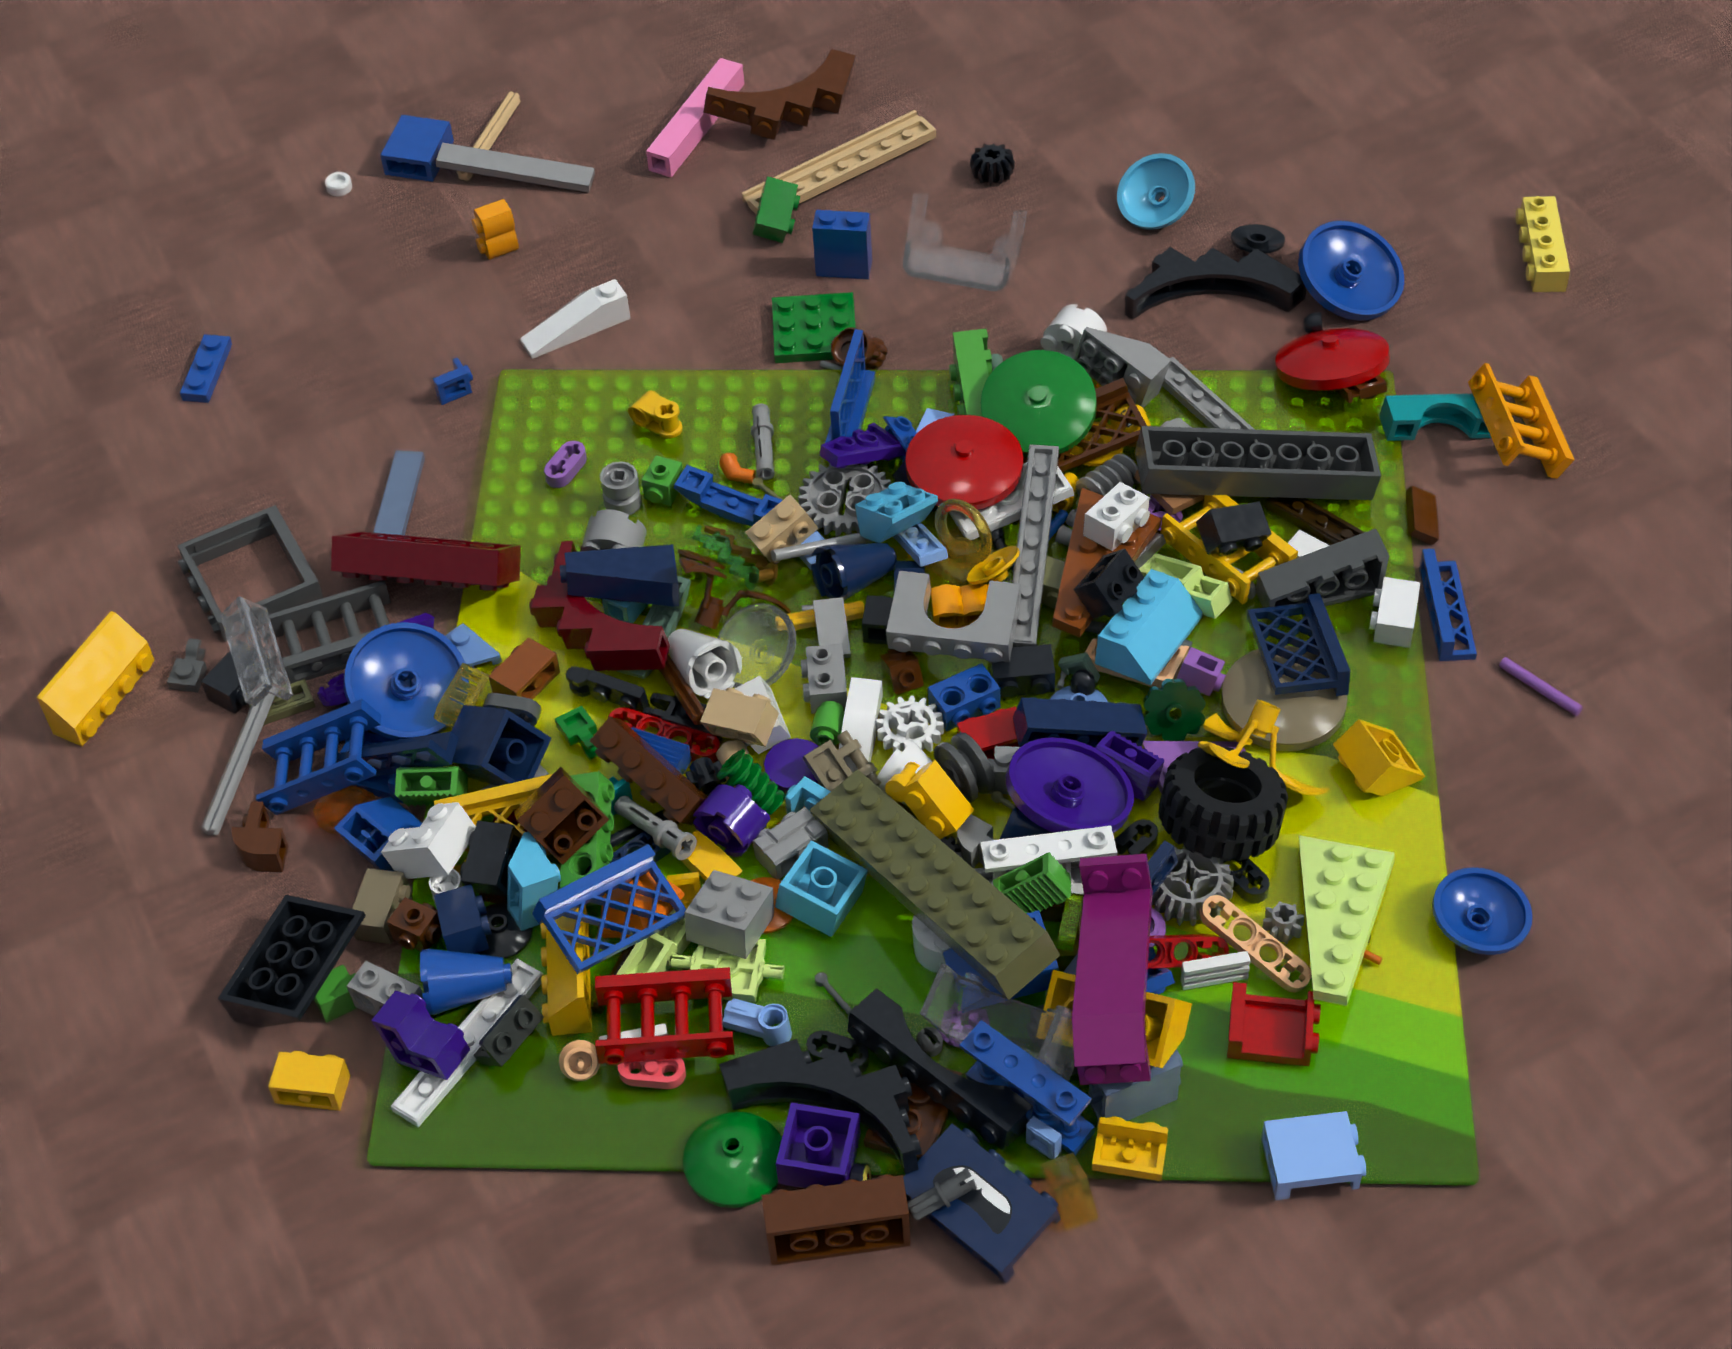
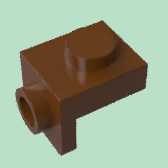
M890 649L888 653L879 656L882 668L890 676L895 694L917 689L924 685L919 660L912 651L899 652L895 649Z

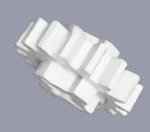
M911 695L909 701L904 702L902 697H898V704L894 705L891 702H887V711L880 709L879 719H876L878 741H883V748L885 750L893 747V753L896 749L903 752L907 747L903 742L909 738L922 750L926 749L932 752L933 743L940 744L941 734H944L942 713L936 712L935 704L926 706V698L915 702L914 696Z

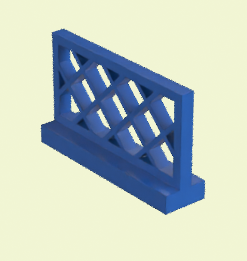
M854 330L830 409L831 425L825 443L841 436L850 438L853 431L862 427L875 383V371L865 370L863 330Z
M649 844L538 900L532 913L538 924H545L577 974L685 918L684 912L686 908L653 859L656 854ZM649 872L656 882L655 890L637 886L639 877ZM619 888L630 891L628 904L610 900L612 890ZM635 893L653 898L650 911L633 906ZM658 900L670 903L676 913L670 916L656 913ZM589 902L602 905L601 919L583 914L584 905ZM608 907L626 912L623 925L605 920ZM631 914L648 918L647 928L639 930L628 927ZM562 916L575 919L576 923L573 933L560 930L555 920ZM581 921L599 926L596 939L578 935ZM603 928L620 932V942L614 945L601 941ZM576 942L594 947L592 957L581 961L574 951Z

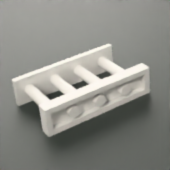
M1112 826L980 842L985 873L993 872V879L988 880L992 885L994 879L1006 874V870L1016 869L1050 852L1055 857V860H1058L1059 864H1062L1063 868L1070 873L1071 896L1069 899H1078V901H1083L1084 897L1080 868L1071 869V862L1080 861V858L1117 856Z

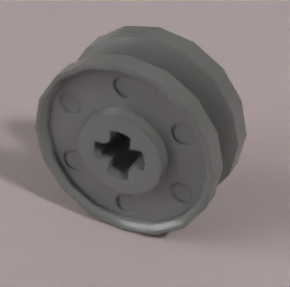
M960 732L952 737L951 744L942 742L935 747L934 759L969 803L974 802L978 798V792L980 794H987L995 788V777L992 767L980 746L968 734Z

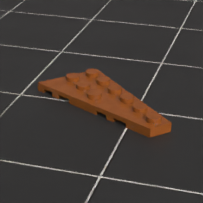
M1081 488L1052 627L1079 638L1093 618L1073 589L1104 555L1125 548L1135 562L1161 526V518L1150 514L1144 526H1139L1131 534L1127 542L1121 543L1116 549L1111 551L1083 536L1085 513L1104 497L1085 488Z

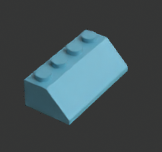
M1153 569L1147 573L1136 587L1137 592L1124 602L1121 611L1112 617L1098 635L1095 657L1096 665L1150 686L1203 616L1202 610L1178 578Z

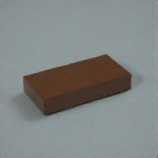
M1411 485L1406 490L1409 536L1434 545L1439 540L1436 495Z

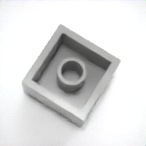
M713 870L684 912L686 940L746 959L774 917L773 887Z

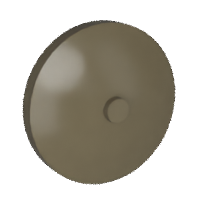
M1293 646L1284 647L1285 649L1292 651L1294 653L1299 649L1298 647ZM1259 649L1245 654L1231 666L1222 687L1221 701L1223 712L1229 724L1239 733L1247 724L1257 699L1271 703L1281 709L1274 724L1279 727L1276 751H1299L1317 746L1329 739L1339 729L1345 717L1347 695L1336 696L1333 688L1275 695ZM1309 652L1303 655V657L1313 661L1318 657ZM1278 655L1272 659L1281 664L1287 661V659ZM1297 663L1291 667L1300 672L1306 669V667ZM1315 671L1310 675L1316 679L1326 678L1325 675ZM1286 675L1279 679L1280 683L1295 681V679ZM1267 733L1265 738L1254 734L1250 735L1249 738L1253 740V744L1270 749L1271 733Z

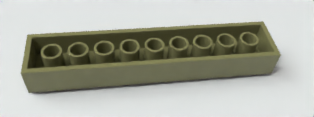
M858 769L810 809L815 819L826 828L829 839L858 865L867 869V873L1008 1000L1060 956L1048 932Z

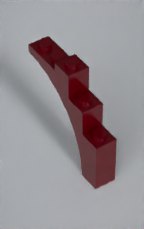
M561 541L559 551L554 556V568L552 575L548 577L547 585H537L534 598L530 600V613L532 616H535L539 628L557 627L558 636L562 637L567 649H585L586 658L590 659L594 671L665 669L670 645L662 626L638 625L620 621L600 612L588 603L584 597L568 595L567 583H561L560 565H565V552H577L573 541Z

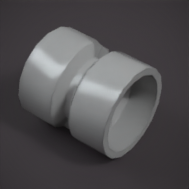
M623 461L613 462L605 466L600 473V482L606 510H617L629 515L635 513L642 504L636 468L630 463Z

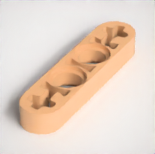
M1213 895L1204 901L1200 909V918L1208 928L1238 952L1248 951L1251 963L1284 990L1296 993L1306 987L1311 979V971L1303 960L1225 897ZM1221 907L1220 915L1215 916V918L1210 916L1211 908ZM1230 916H1233L1235 919L1225 929L1223 926L1226 920L1228 921ZM1237 925L1246 926L1250 930L1251 938L1247 941L1238 940L1233 934V928ZM1265 946L1273 948L1277 954L1276 961L1269 963L1262 960L1259 954L1260 948ZM1283 958L1286 959L1287 962L1279 972L1275 970ZM1298 970L1301 973L1299 975L1300 980L1291 982L1288 979L1290 976L1289 971L1294 972Z

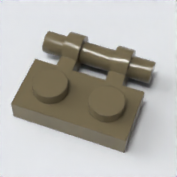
M847 730L837 736L843 746L837 750L832 741L829 740L803 757L804 762L818 783L829 791L834 790L853 774L844 761V758L849 756L859 771L876 785L881 784V781L877 779V768L873 762L869 763L860 750L862 746L857 739L853 740Z

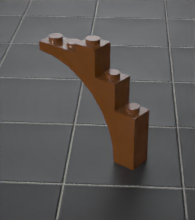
M831 49L826 60L814 73L802 81L775 90L737 92L708 87L703 113L751 126V134L775 140L782 120L807 127L814 107L839 114L852 75L856 55Z

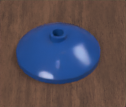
M1472 867L1454 871L1439 883L1433 896L1432 909L1437 925L1452 942L1468 951L1485 955L1509 952L1525 940L1531 929L1533 918L1528 898L1516 883L1493 870Z

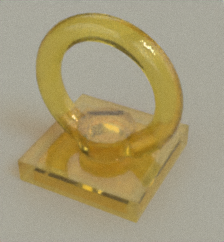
M948 499L938 506L935 514L938 540L947 549L948 559L926 565L925 567L952 585L961 587L969 584L966 578L970 570L976 564L986 560L995 550L992 549L990 528L982 514L964 500ZM950 511H959L966 515L975 525L980 540L964 538L958 526L949 531L947 526L948 513Z

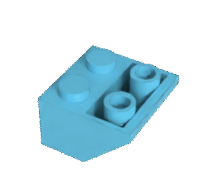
M904 482L892 483L887 489L866 496L865 500L855 504L860 536L876 543H881L926 519L938 502V496L923 489L906 485Z
M529 832L523 833L508 864L507 909L521 931L539 925L532 914L539 899L557 891L558 882L561 881L557 865L550 863L546 856L545 848Z

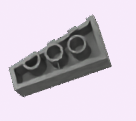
M1375 528L1259 572L1256 594L1263 608L1307 603L1308 594L1320 593L1325 606L1375 595L1376 588L1382 589L1389 554Z

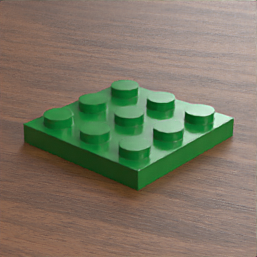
M853 292L772 297L775 363L834 360L831 353L833 339L848 327L856 328Z

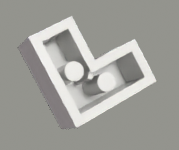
M459 802L436 804L430 808L427 813L428 816L420 827L400 828L389 836V841L381 853L395 871L403 872L406 879L449 875L469 845L470 835L476 828Z

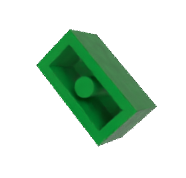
M767 176L762 189L752 235L783 243L786 234H792L795 219L791 218L792 210L797 211L800 196L796 195L797 184Z

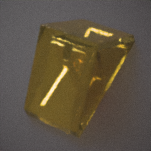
M1074 1153L1040 1164L1051 1195L1059 1204L1057 1209L1065 1231L1098 1220L1099 1217L1088 1178Z

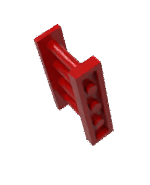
M730 967L595 976L598 1006L607 1005V1039L595 1040L599 1064L619 1065L623 1062L707 1056L721 1058L725 1055H735L733 1031L723 1032L722 998L732 997ZM707 998L709 1033L689 1034L688 1000ZM674 1001L675 1035L655 1036V1002ZM641 1003V1037L621 1038L620 1005Z

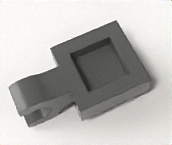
M189 638L186 644L185 659L176 658L168 677L167 684L169 689L199 692L202 684L201 681L207 671L205 661H202L206 650L200 648L201 640Z

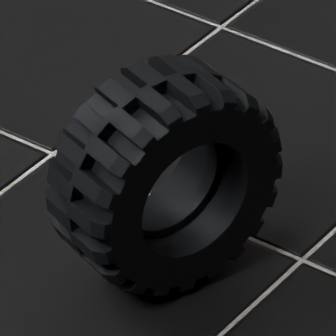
M1225 747L1228 751L1234 750V748ZM1201 748L1192 749L1189 754L1185 752L1169 765L1165 775L1158 810L1162 826L1167 834H1171L1172 839L1177 844L1185 845L1186 850L1195 853V851L1201 853L1202 857L1209 859L1217 857L1220 858V861H1230L1234 858L1242 861L1247 860L1250 856L1253 858L1270 849L1278 839L1288 802L1287 788L1278 772L1273 767L1269 768L1266 761L1261 758H1253L1251 753L1245 751L1240 752L1238 756L1250 761L1247 768L1229 765L1219 758L1206 753Z

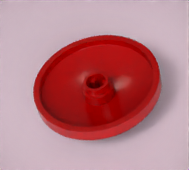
M1352 328L1321 330L1300 336L1284 345L1275 357L1276 372L1283 382L1301 389L1335 390L1348 388L1367 382L1381 374L1389 365L1390 351L1387 341L1382 336L1367 330Z
M955 415L938 419L926 425L913 437L906 452V474L911 486L937 495L938 502L936 506L950 510L971 511L997 504L1014 491L1020 482L1023 472V452L1017 438L1002 424L981 416Z

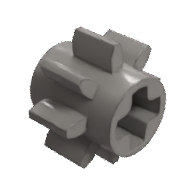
M1279 901L1273 909L1270 907L1266 908L1262 928L1266 931L1269 930L1270 934L1279 942L1288 944V941L1293 936L1300 938L1304 915H1297L1295 904L1290 905Z

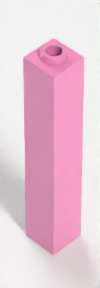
M723 58L717 61L646 150L649 171L672 178L718 119L717 116L703 113L708 87L739 92L744 86L743 64Z

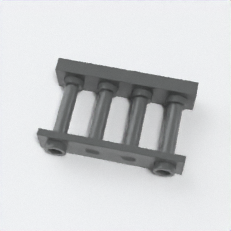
M385 580L269 614L275 636L285 635L291 655L283 657L282 660L290 684L303 679L307 681L346 668L353 648L364 636L371 632L360 633L354 614L372 609L378 628L389 624L383 606L391 603ZM343 617L349 638L332 643L326 622ZM314 626L320 646L302 651L296 631Z

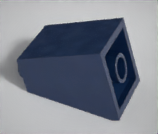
M463 705L451 731L459 739L452 765L450 766H459L469 778L497 786L534 778L552 738L508 709Z

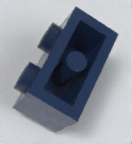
M472 884L435 894L434 899L447 950L471 954L488 950L489 946L486 936L491 935L492 931L487 915L481 917V915L487 914L482 895L475 896Z

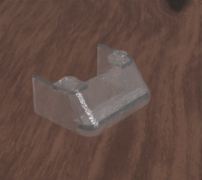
M914 193L903 257L905 272L916 278L982 290L999 291L1004 289L1009 283L1021 251L1027 211H1013L1010 235L999 237L994 243L992 254L943 246V231L941 227L935 222L924 220L929 193Z
M941 963L921 1009V1016L947 1038L959 1044L982 1020L1069 1082L1074 1069L1071 1009L1057 1005L1055 1010L1048 1008L1047 1011L1014 999L1008 1000L1005 996L994 993L983 986L984 979L968 972H965L964 976H960L948 965Z

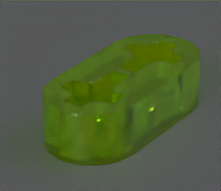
M1071 893L1069 899H1066L1056 945L1057 949L1073 952L1084 895Z

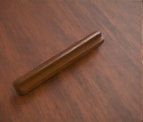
M668 655L665 669L659 671L694 725H701L700 720L705 709Z

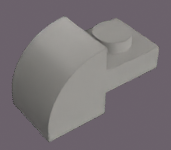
M971 814L957 830V843L961 847L962 859L973 868L978 862L984 867L980 842L994 840L993 826Z

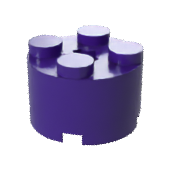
M721 784L715 787L695 811L693 816H696L693 824L696 830L700 831L715 844L718 843L725 847L724 852L728 856L741 857L751 846L753 840L770 821V816L751 799L752 793L745 786L738 784L734 788Z

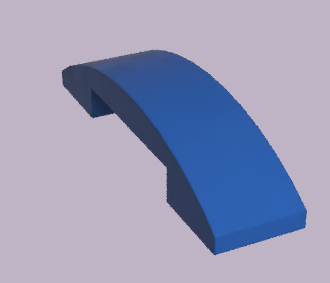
M686 465L674 484L675 490L705 510L725 519L753 526L783 501L768 494H765L761 500L713 482V474Z

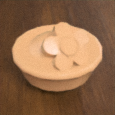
M576 1040L567 1044L559 1056V1066L562 1073L573 1081H585L593 1077L600 1068L595 1045L586 1040Z

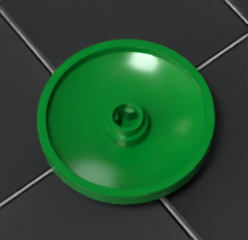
M1050 350L1026 351L1006 359L989 375L981 394L982 417L994 420L1009 429L1019 441L1023 457L1027 458L1029 445L1059 446V454L1070 450L1087 435L1096 416V391L1087 371L1074 359Z

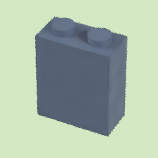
M1175 1050L1163 1068L1150 1066L1151 1081L1090 1084L1089 1097H1091L1092 1101L1089 1105L1096 1118L1116 1116L1127 1121L1177 1100L1179 1085L1181 1084L1180 1072L1181 1067H1183L1179 1051Z

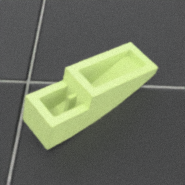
M1155 553L1139 569L1144 577L1153 569L1178 578L1202 610L1203 615L1216 619L1233 601L1228 582L1204 576L1202 567Z
M673 908V910H672L667 916H670V915L676 913V911L674 910V908ZM685 918L636 943L616 975L669 971L672 955H681L690 944V941L686 940Z

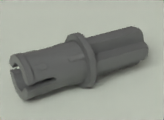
M965 1168L942 1183L934 1182L935 1186L908 1201V1208L912 1216L916 1220H920L945 1205L949 1208L951 1206L950 1202L973 1189H977L978 1187L974 1179L962 1186L959 1184L972 1176L969 1170Z

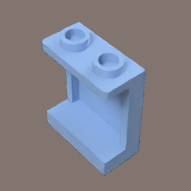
M1347 1111L1264 1121L1261 1139L1275 1200L1289 1199L1291 1189L1342 1182H1350L1352 1190L1360 1188L1361 1178L1366 1176V1163L1364 1156L1357 1153L1358 1131L1355 1124H1350Z

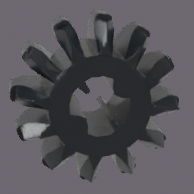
M995 142L992 145L983 143L982 148H975V152L971 155L970 167L973 178L979 179L980 184L989 182L991 186L994 182L1002 184L1003 180H1010L1013 169H1015V161L1012 150L1006 149L1004 144L997 146Z

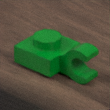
M582 705L555 718L556 727L570 746L579 742L589 760L598 756L595 753L597 747L590 742V739L597 732V727Z

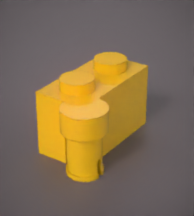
M936 760L924 765L917 773L915 771L920 765L915 762H908L899 774H894L886 783L885 791L887 795L896 802H905L921 824L939 839L956 832L971 815L974 808Z

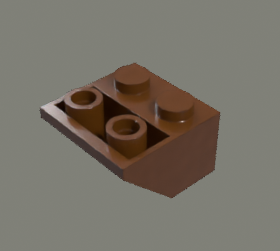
M562 767L514 811L516 820L562 865L609 821L607 815Z

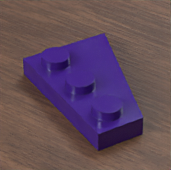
M874 422L868 425L866 431L863 432V430L857 429L853 431L852 437H838L822 444L820 449V456L835 468H846L848 465L853 464L866 465L870 464L871 461L877 460L890 461L895 457L905 456L906 454L898 439Z

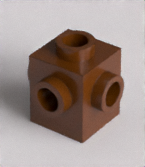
M404 897L387 921L393 940L398 941L402 947L410 951L416 949L421 952L422 950L430 949L432 944H436L442 935L437 909L428 903L420 904Z

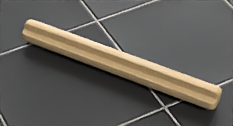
M510 91L507 93L472 148L484 150L491 148L520 103V95L517 92L513 93ZM457 170L460 180L469 181L474 174Z

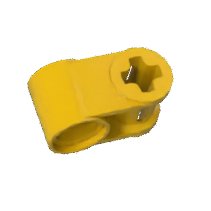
M648 390L628 409L630 418L638 426L645 427L663 438H675L683 430L682 423L678 420L680 413L678 404L660 396L655 391Z

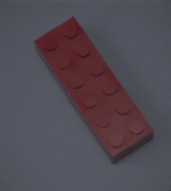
M355 531L332 535L331 571L342 572V577L359 578L360 575H369L370 580H387V577L396 578V582L414 583V580H424L425 585H442V582L452 583L451 587L469 588L470 585H479L480 590L495 591L497 588L509 587V583L520 581L521 545Z

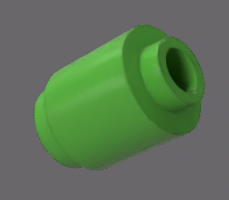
M825 701L816 709L810 738L817 745L821 746L829 740L832 741L834 746L839 744L840 741L837 736L841 734L844 718V708L841 704L835 701Z

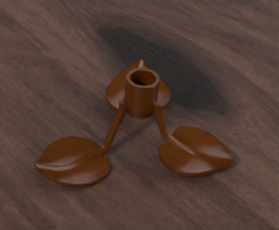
M678 549L679 562L686 574L690 572H704L707 576L704 599L701 601L694 622L717 630L721 616H728L730 609L740 598L763 599L776 604L786 614L791 613L790 609L778 599L761 592L746 589L744 591L739 590L726 607H723L724 600L711 596L714 575L727 580V576L714 567L716 566L724 570L725 566L699 553Z

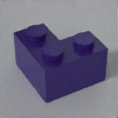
M395 990L371 1020L398 1064L448 1080L470 1051L468 1044L463 1038V1031L455 1024H444L435 1021L426 1009V1002L420 996L414 993L408 995Z

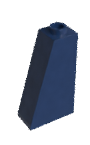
M673 544L565 552V565H560L561 583H567L568 595L673 607L679 606V586Z

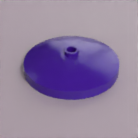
M1050 737L1030 741L1014 753L1006 772V787L1016 807L1032 822L1053 833L1112 826L1114 833L1125 824L1133 807V788L1123 769L1105 753L1076 740Z

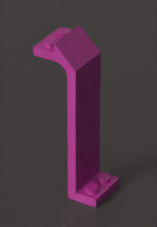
M1147 854L1080 858L1079 868L1084 897L1072 1010L1074 1066L1078 1070L1080 1085L1151 1081V1068L1145 1035V1005L1153 891Z

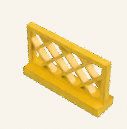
M553 774L435 800L434 805L459 802L475 826L477 821H481L487 815H493L497 818L494 823L514 825L507 820L512 811L521 806ZM520 823L517 826L514 825L522 835L525 833L523 831L524 827ZM545 848L546 856L551 855V853ZM462 864L453 867L459 874Z

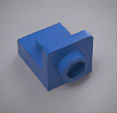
M458 357L452 359L453 371L433 378L437 398L441 405L472 393L470 381L473 380L472 373L468 365L463 366Z

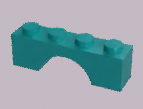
M1473 394L1385 396L1379 414L1387 441L1415 440L1418 430L1430 423L1453 425L1462 430L1469 438H1491Z

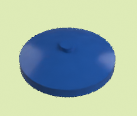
M1350 221L1325 223L1311 232L1300 249L1298 266L1306 289L1320 305L1338 316L1358 321L1378 318L1386 314L1395 305L1403 292L1404 270L1397 253L1381 235L1364 225Z
M408 622L384 625L364 636L349 655L344 673V692L348 704L363 699L381 714V725L369 730L391 740L413 738L414 735L438 734L444 731L458 717L465 703L469 686L467 667L457 647L440 632L425 625Z

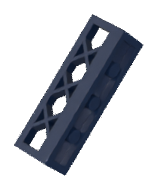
M452 732L367 744L362 746L361 758L377 770L376 776L395 774L397 768L450 766L452 765L459 737ZM349 751L338 753L337 762L349 758Z

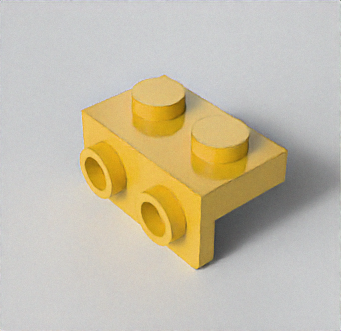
M1116 1116L1108 1118L1099 1117L1092 1171L1162 1181L1168 1128L1154 1122L1137 1123L1126 1121Z

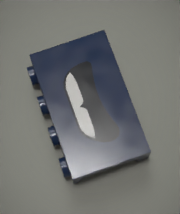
M952 1123L918 1160L919 1170L907 1173L903 1177L907 1202L935 1186L934 1182L942 1183L967 1168L972 1176L960 1182V1186L974 1179L978 1188L950 1202L951 1206L949 1208L945 1205L925 1217L1006 1284L1015 1274L1013 1265L1051 1222L1057 1225L1061 1220L1057 1209L1059 1204L1045 1191L1039 1194L1030 1187L1032 1182L1021 1171L1016 1170L1013 1173L1004 1166L1006 1161L995 1150L990 1148L986 1151L978 1144L980 1140L973 1132L965 1127L961 1131Z

